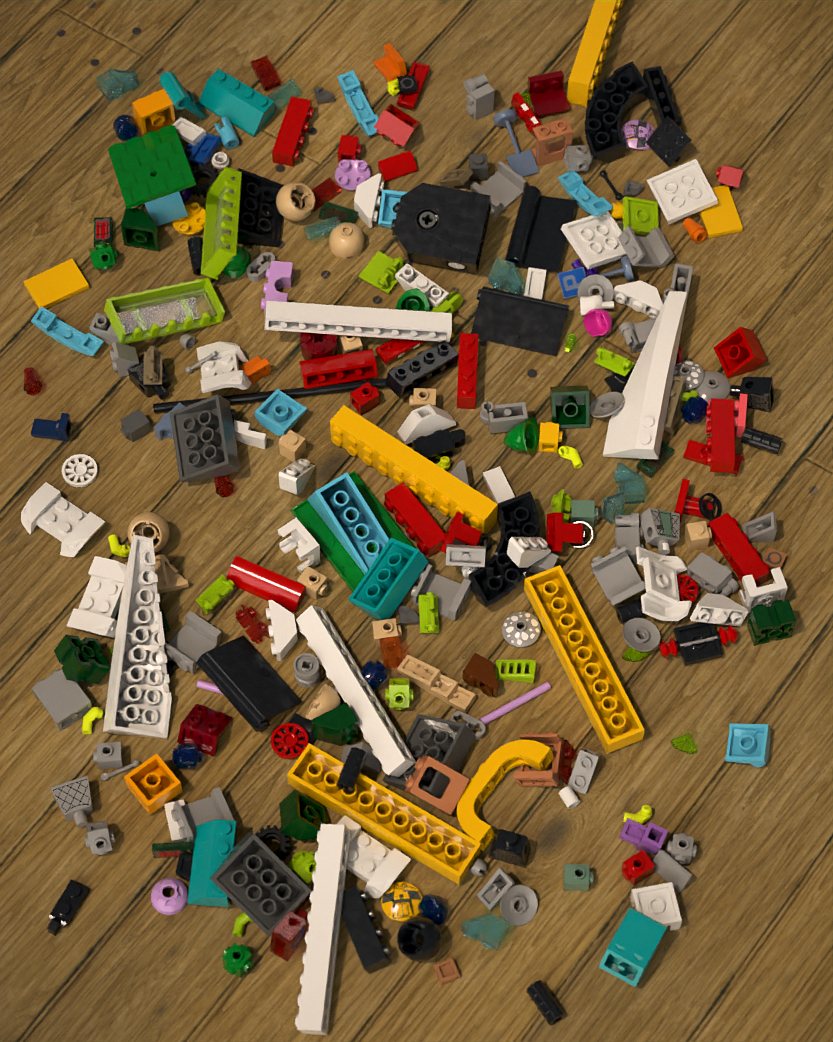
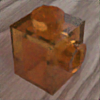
M399 636L379 639L383 668L394 669L399 667L403 661Z

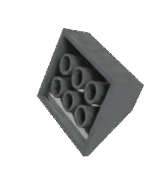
M215 395L170 412L180 482L220 477L240 470L230 401L220 395Z
M418 714L404 739V743L416 762L423 755L430 756L458 772L475 739V735L465 723ZM415 763L399 777L386 774L383 779L384 783L405 791V783L408 777L412 776L416 770L414 768ZM427 767L418 786L425 792L440 799L450 782V778L432 767Z
M250 831L233 848L210 878L267 936H270L311 892Z

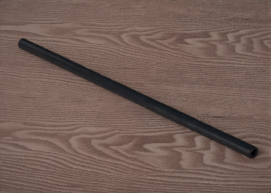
M387 378L339 383L309 389L302 387L280 391L291 398L351 392L367 382L377 389L388 388V386L385 384ZM276 390L222 397L230 401V405L266 401ZM207 398L153 404L154 413L168 412L179 402L186 407Z

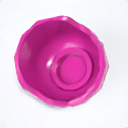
M602 308L590 310L584 316L585 329L593 337L606 335L611 331L612 318Z

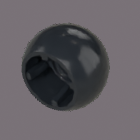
M414 916L407 919L400 926L397 933V944L401 953L408 959L418 962L426 961L433 958L440 950L442 932L438 924L432 919L425 916Z

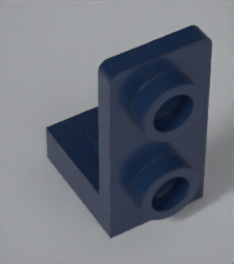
M62 413L60 420L57 421L34 419L31 436L68 441L72 426L70 415Z

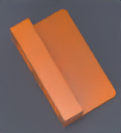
M390 43L383 45L385 57L375 60L374 66L388 82L397 79V77L407 75L405 60Z
M259 356L239 367V370H244L251 384L271 373L270 363L266 358L261 360Z

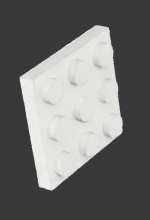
M696 159L647 180V184L658 202L668 225L718 204V200Z
M608 211L599 216L592 215L563 224L561 227L562 232L587 269L627 256L618 239L622 231Z

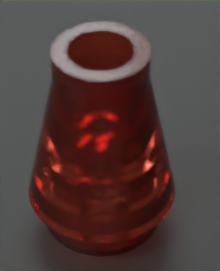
M28 367L24 370L23 389L28 395H36L40 393L42 384L35 373V369Z
M226 475L214 477L216 493L220 497L230 496L234 491V485Z

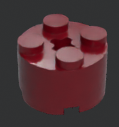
M304 332L300 335L301 352L305 360L337 355V335Z

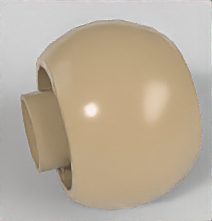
M290 182L279 190L276 197V206L284 218L291 221L304 220L313 212L315 196L306 184Z
M141 513L135 516L128 526L127 535L130 544L133 535H138V533H140V536L153 538V540L156 537L159 539V542L153 544L154 553L163 549L168 542V524L162 516L156 513ZM146 522L143 527H138L139 523ZM146 527L153 528L154 535L147 534Z

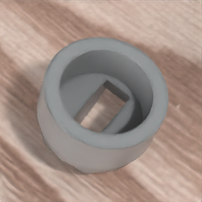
M190 334L182 335L179 339L180 345L186 350H190L195 345L196 338Z
M478 858L470 872L476 876L484 875L483 871H487V866L484 861Z

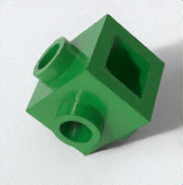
M101 242L96 244V247L89 249L94 269L101 268L106 270L116 264L115 259L118 258L116 249L112 248L110 243Z
M234 943L232 947H227L222 955L224 969L231 975H237L240 978L253 965L251 950L243 944L239 946Z

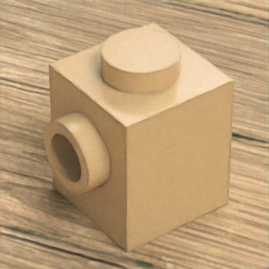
M338 335L343 354L363 351V345L359 336Z
M414 388V394L410 395L409 406H413V410L428 404L436 407V389Z
M289 430L286 435L283 434L279 439L280 454L292 462L299 459L306 451L305 438L292 430Z
M706 521L686 524L684 535L688 550L708 548L712 533L710 527H707Z
M309 566L306 567L297 579L298 583L305 585L306 595L315 600L320 595L323 596L328 589L327 577Z
M395 618L372 622L375 648L399 644V637L402 636L400 625H396Z

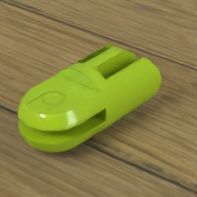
M453 291L449 293V296L438 307H433L430 312L453 314L461 306L463 297L458 292Z

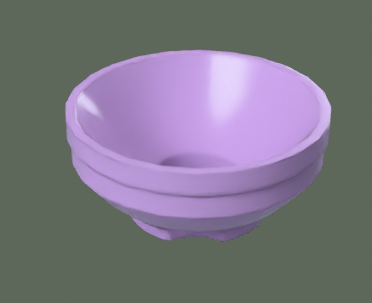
M165 878L158 881L151 892L152 905L159 913L164 915H174L181 912L188 901L186 886L175 878ZM168 887L175 890L174 895L170 898L163 896V890Z

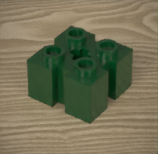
M777 600L771 604L772 606L768 607L759 604L751 608L747 627L754 646L769 643L770 640L774 639L778 641L792 637L796 618L789 600Z
M65 635L54 649L59 663L63 665L62 671L66 680L80 682L82 679L87 683L99 684L111 669L106 656H101L103 649L98 639L85 637L83 640H80L79 636Z

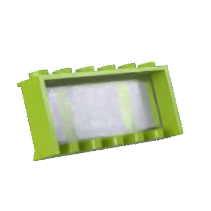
M226 166L207 191L201 274L216 280L233 256L236 255L242 172Z
M209 278L196 279L186 283L181 282L176 285L163 286L138 293H129L120 297H111L106 299L104 312H106L121 344L222 323L225 310Z

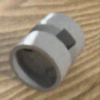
M300 654L294 661V676L299 686L310 688L315 686L320 679L319 661L313 654Z

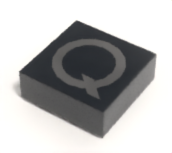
M415 75L397 77L400 95L417 93Z

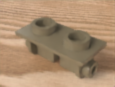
M150 346L147 352H144L143 385L162 384L163 351H158L156 346Z

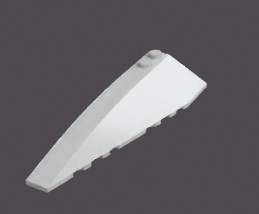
M669 291L622 392L625 399L624 404L610 418L603 451L604 457L659 459L688 292Z
M133 535L115 633L103 732L167 739L172 697L168 684L170 680L166 667L167 655H165L164 650L165 638L162 612H160L159 607L160 595L157 591L158 578L157 574H155L154 564L156 562L153 538Z

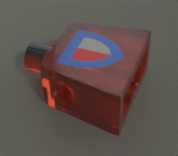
M300 909L297 914L288 912L272 932L270 952L288 962L306 934L308 912Z

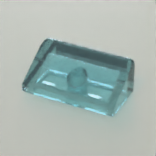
M290 79L266 97L274 101L276 112L289 103L291 96L297 97L302 92L294 80Z
M337 216L304 227L307 240L331 233L332 229L341 225V222Z
M622 492L603 499L601 517L611 525L615 522V514L622 515L624 513L626 493Z

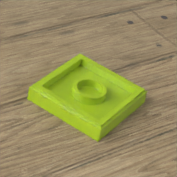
M627 196L622 199L623 231L627 226H631L634 233L648 235L653 228H659L658 202Z

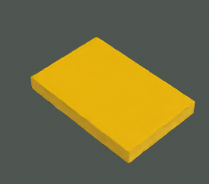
M728 185L712 187L718 204L699 211L703 226L706 228L707 238L742 232L743 227Z
M73 259L23 281L24 286L39 309L40 307L47 309L89 289V284Z

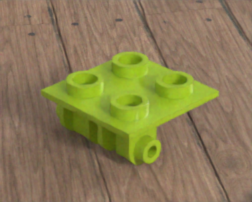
M378 251L358 277L389 294L398 282L395 274L405 266L403 265L404 260L401 257L392 259Z

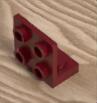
M562 70L528 77L527 91L536 117L570 111V105L563 88L564 75Z
M196 704L180 725L177 743L214 756L217 753L220 736L230 724L232 717L223 712L207 708L204 705Z

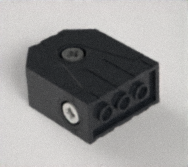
M421 183L401 196L400 202L396 203L395 213L397 214L396 219H393L391 224L392 235L395 236L396 243L411 263L477 275L492 209L491 195L475 194V192Z

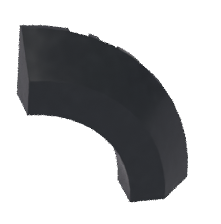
M633 61L621 66L610 77L605 78L603 83L594 91L587 107L585 135L589 149L596 160L611 163L625 157L626 143L621 133V124L631 109L648 98L649 86Z
M530 491L498 504L497 522L501 534L498 547L492 559L485 563V567H481L469 574L471 591L476 600L485 608L498 602L514 590L531 568V566L519 568L507 555L511 537H540L538 510Z

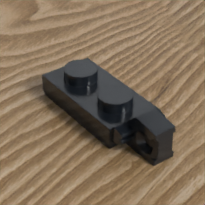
M72 879L70 880L48 918L51 921L47 927L50 934L56 936L61 926L64 928L67 925L69 926L90 891L88 887Z

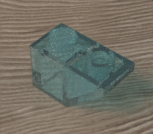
M110 69L96 77L98 89L109 102L139 85L137 74L132 71Z
M497 257L489 272L488 284L494 288L523 295L524 283L515 264Z
M617 463L613 476L614 481L618 482L616 494L617 498H621V504L644 503L646 492L643 477L624 464Z
M488 914L463 921L461 932L470 940L476 939L480 941L485 948L498 951L509 931L510 923L493 914Z

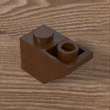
M475 653L464 668L462 679L469 686L481 689L485 695L497 698L499 686L491 661Z

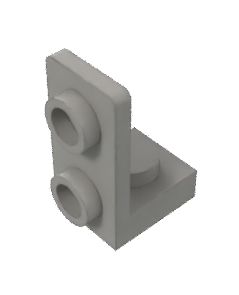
M584 747L580 749L567 786H570L572 790L586 794L595 767L600 761L602 754Z

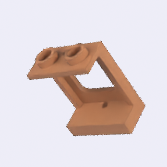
M563 118L533 128L537 144L536 148L531 149L537 167L562 160L566 147L572 146L573 131L567 119ZM565 136L563 140L546 144L547 141Z
M534 732L520 734L521 740H533L546 746H554V759L552 768L545 771H532L530 766L521 765L520 771L514 772V780L520 787L558 786L564 744L561 737L554 732H547L546 734Z
M423 755L415 763V772L412 776L408 777L405 783V792L411 793L438 808L440 812L451 815L469 778L430 756ZM427 767H432L450 778V782L440 799L425 792L418 786Z

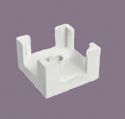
M297 518L278 529V534L282 537L291 533V536L279 543V548L284 554L298 547L296 554L299 560L303 561L308 558L307 561L297 567L301 574L307 566L313 568L321 563L319 544Z
M780 567L771 570L774 582L769 585L757 587L751 574L742 577L745 591L739 590V597L743 607L749 611L748 613L756 605L763 604L768 607L772 606L771 604L774 601H784L788 587Z
M672 882L632 889L630 900L632 907L635 906V910L664 926H670V930L680 929L682 919Z

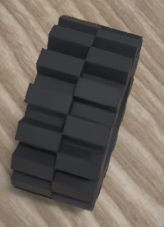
M200 163L198 164L199 167L195 165L193 170L191 169L196 185L189 188L193 195L197 194V197L203 195V198H206L207 191L219 176V172L211 164L208 167V163H204V166ZM203 177H207L210 179V181L205 184L197 182L198 179Z
M267 825V829L262 827L260 833L257 831L255 835L263 843L268 839L278 840L280 846L273 853L280 860H286V855L289 856L290 839L281 831V827L278 829L277 825H274L273 828H270V825Z

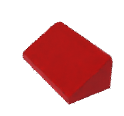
M411 151L378 161V170L384 182L418 171Z

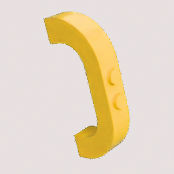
M533 740L509 742L495 750L486 762L480 765L476 775L468 781L458 801L457 817L464 834L481 843L482 851L485 850L495 837L492 827L478 818V812L482 804L505 774L512 768L527 765L538 771H545L554 759L551 748Z

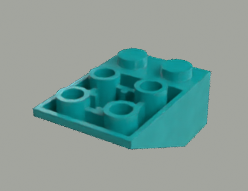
M630 907L610 942L599 968L636 987L642 981L667 927Z

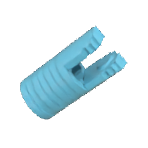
M224 116L221 118L224 127L216 123L215 128L224 147L230 150L239 145V139L229 118Z

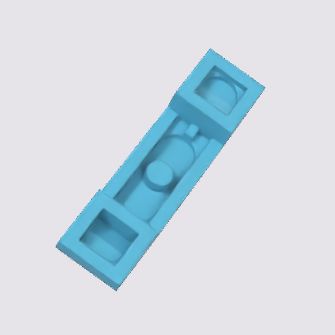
M354 70L337 76L344 97L364 133L368 137L377 134V129L374 126L379 118L377 114L374 115L360 88L361 84Z
M568 171L558 177L559 182L569 196L576 200V204L587 213L599 216L613 209L603 197L598 198L583 184V178L575 171Z
M40 307L31 319V322L48 336L85 355L95 356L104 343L103 340L90 333L84 334L57 319L56 314L43 307Z

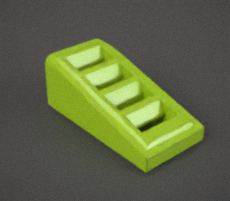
M496 660V679L533 684L536 660ZM502 666H506L505 673H501ZM509 667H513V673H509ZM517 668H521V673H517Z

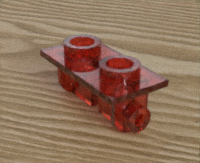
M241 604L243 610L240 609L235 613L236 619L244 629L249 625L251 626L246 630V633L252 642L260 643L263 640V636L270 638L267 633L268 627L264 622H259L256 617L258 615L251 606L247 607Z
M567 740L563 744L559 780L562 779L566 785H568L569 777L572 774L571 762L575 756L574 748Z

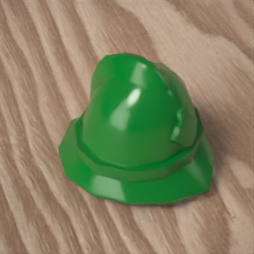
M237 245L236 255L233 256L222 272L233 279L243 275L251 263L249 252Z
M418 288L407 290L400 296L396 304V310L429 312V301L425 293Z
M530 417L525 422H521L519 425L511 428L504 437V444L513 450L527 452L528 454L534 453L539 443L537 421Z

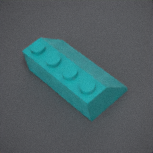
M219 68L207 80L198 101L200 106L221 118L227 116L232 125L253 137L275 115V103L273 100Z
M390 538L348 600L377 621L390 619L429 561L420 550Z
M213 820L197 825L187 904L229 907L230 898L210 878L236 846V821Z

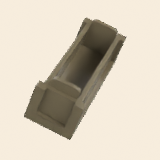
M673 376L664 425V431H668L670 434H674L673 427L682 395L688 385L684 377Z

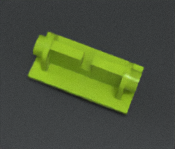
M599 347L596 351L598 357L594 361L595 364L624 377L627 376L635 365L629 358H624L618 354L615 355L613 352L606 350L605 347Z
M564 489L552 497L551 505L553 507L551 513L570 512L572 498H570L569 494H564ZM563 513V523H568L569 514Z
M222 574L195 601L207 615L234 589L233 586L235 584L230 579L227 581Z
M434 592L418 595L420 633H439L438 595H434Z

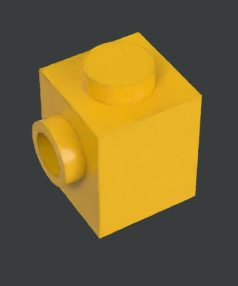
M553 422L540 423L539 452L557 453L558 442H562L563 431H559V424Z

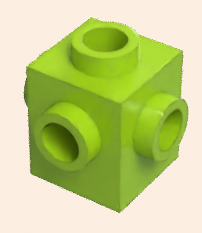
M389 678V689H385V701H389V708L396 710L409 708V701H413V689H409V678Z
M300 850L293 856L287 867L305 885L310 883L313 871L316 870L315 853Z

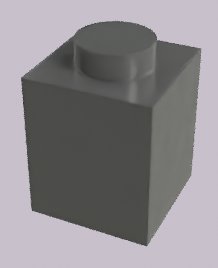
M469 154V168L473 172L469 177V181L487 180V154Z
M140 409L120 420L121 433L125 438L128 437L132 443L151 432L150 422Z

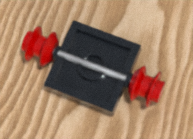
M698 622L674 628L673 632L676 641L673 638H670L669 643L662 640L659 645V651L661 656H665L666 659H668L669 654L676 657L678 651H680L684 666L721 658L723 652L719 642L724 646L727 645V641L735 644V639H738L736 628H732L731 625H728L726 630L721 626L716 634L713 623Z

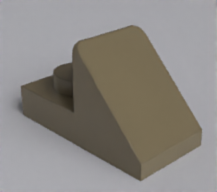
M470 168L449 170L438 183L443 187L468 189L470 187L469 177L473 172Z

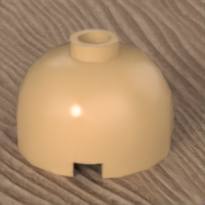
M351 222L338 224L332 229L329 236L331 252L341 259L359 256L365 248V237L362 229Z
M327 684L321 687L317 697L312 701L305 714V717L310 721L340 706L341 699L338 692Z

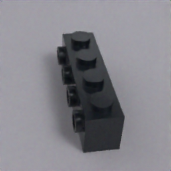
M661 66L644 69L643 78L649 86L648 100L657 126L669 116L681 127V118L677 114L676 104L673 102L671 89L668 88L667 78L663 74Z
M445 340L435 343L431 348L419 352L412 359L405 360L398 367L391 368L387 373L385 384L401 398L412 392L414 388H419L455 367L459 354Z
M355 885L343 892L341 915L364 970L371 974L391 964L389 956L392 953L388 945H384L382 941L384 934L380 926L375 924L374 919H376V915L373 909L367 905L369 898L365 890H361Z

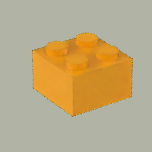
M164 89L155 91L144 98H139L132 102L135 125L142 136L151 131H159L161 128L176 122L173 103Z
M157 753L124 776L127 788L149 815L183 792L181 782Z

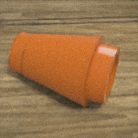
M690 217L683 221V226L692 241L700 243L706 239L707 232L705 227Z

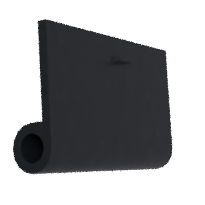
M525 187L505 257L506 264L517 268H536L559 273L567 242L561 227L563 224L572 222L577 201L541 196V192L537 187Z
M484 286L482 290H478L477 300H479L471 334H478V339L556 357L564 323L567 320L569 305Z
M244 635L205 652L197 660V665L255 732L265 731L270 726L269 722L272 717L298 706L302 702Z

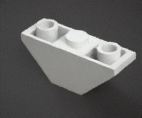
M376 174L357 185L354 211L368 228H372L373 222H377L378 218L376 208L380 207L381 196L379 195L382 189L384 190L381 174Z
M406 264L395 274V278L405 292L418 288L425 293L429 301V307H438L449 296L447 291L409 264Z
M640 280L618 285L614 288L613 299L618 303L625 304L637 312L648 315L650 318L656 319L663 303L656 287Z
M428 404L412 410L397 433L406 445L412 443L420 436H428L437 430L453 427L456 425V422L447 411Z
M297 459L279 472L280 489L298 495L304 490L315 465L310 464V461L306 459Z
M511 537L507 555L519 568H528L548 555L551 550L547 546L548 543L541 537Z
M706 593L698 602L690 620L741 627L749 611L724 595Z
M268 600L269 608L265 609L267 620L271 619L272 624L268 625L269 637H274V643H271L272 655L276 654L277 661H281L298 641L295 616L275 601Z

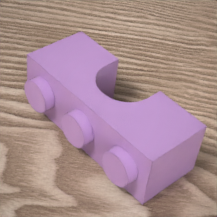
M271 261L270 268L267 267L266 278H268V283H264L263 293L266 295L261 300V309H264V316L266 301L289 302L288 293H281L277 290L283 287L291 288L294 274L292 262Z

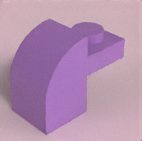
M627 818L618 838L636 846L635 849L638 851L644 850L645 853L655 854L660 850L668 830L651 822L644 826Z

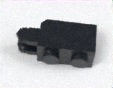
M448 429L437 430L431 435L420 436L414 440L413 450L433 463H438L443 456L452 458L455 454V448L465 444V432L461 429L451 432Z

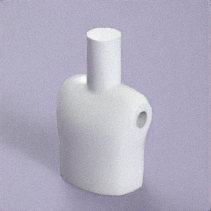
M601 295L580 296L581 316L597 308L614 309V301L603 302Z

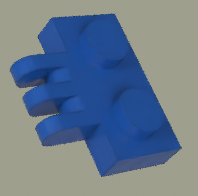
M207 134L195 146L188 143L184 152L185 155L190 156L188 159L190 164L199 166L198 164L201 163L204 166V163L209 162L222 140L220 136Z

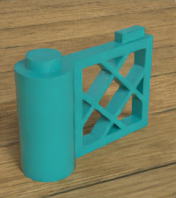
M165 72L161 75L159 83L176 109L186 108L202 120L207 117L192 93L181 85L174 72Z

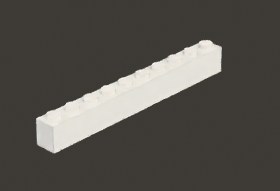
M266 301L264 330L438 342L445 340L450 342L452 313Z
M311 605L296 619L299 631L305 635L308 640V646L314 650L317 655L316 658L326 670V676L335 685V690L344 702H347L358 720V727L363 732V738L371 745L372 752L380 760L383 771L387 775L401 776L416 761L323 608Z
M321 824V829L317 833L319 846L315 852L316 870L313 871L312 875L314 888L310 893L312 905L311 911L308 912L309 931L305 935L307 948L303 954L304 973L300 977L302 990L298 996L299 1014L296 1015L295 1019L297 1030L303 1034L327 1035L351 831L346 825Z

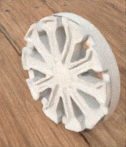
M76 454L69 457L62 466V475L65 482L76 488L88 486L96 479L98 474L95 460L85 454Z

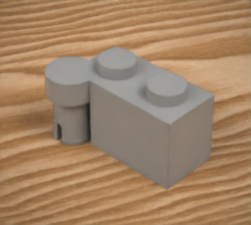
M482 73L473 79L469 78L463 81L464 88L467 91L465 109L468 115H472L476 121L494 112V89L488 83L486 75Z
M675 263L671 289L664 291V297L661 300L663 304L669 291L688 292L689 294L693 266Z
M651 318L640 323L625 322L619 326V331L624 336L631 354L642 351L656 319Z
M486 401L482 403L480 420L482 423L488 424L490 434L508 432L511 428L528 419L525 402L495 405L494 410L492 402L488 401L487 405Z
M639 513L615 514V547L620 546V548H623L625 546L631 562L637 563L636 547L644 548L643 544H640L643 531L642 527H639Z
M703 552L687 566L688 576L710 593L727 597L739 588L738 583L732 578L730 568L726 565H721L712 556H707Z

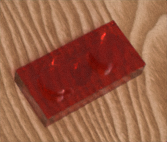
M267 56L251 61V67L264 91L281 86V81Z
M330 177L312 189L315 196L313 211L315 212L341 193V187Z

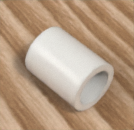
M570 786L563 788L558 793L568 809H572L580 803V800Z

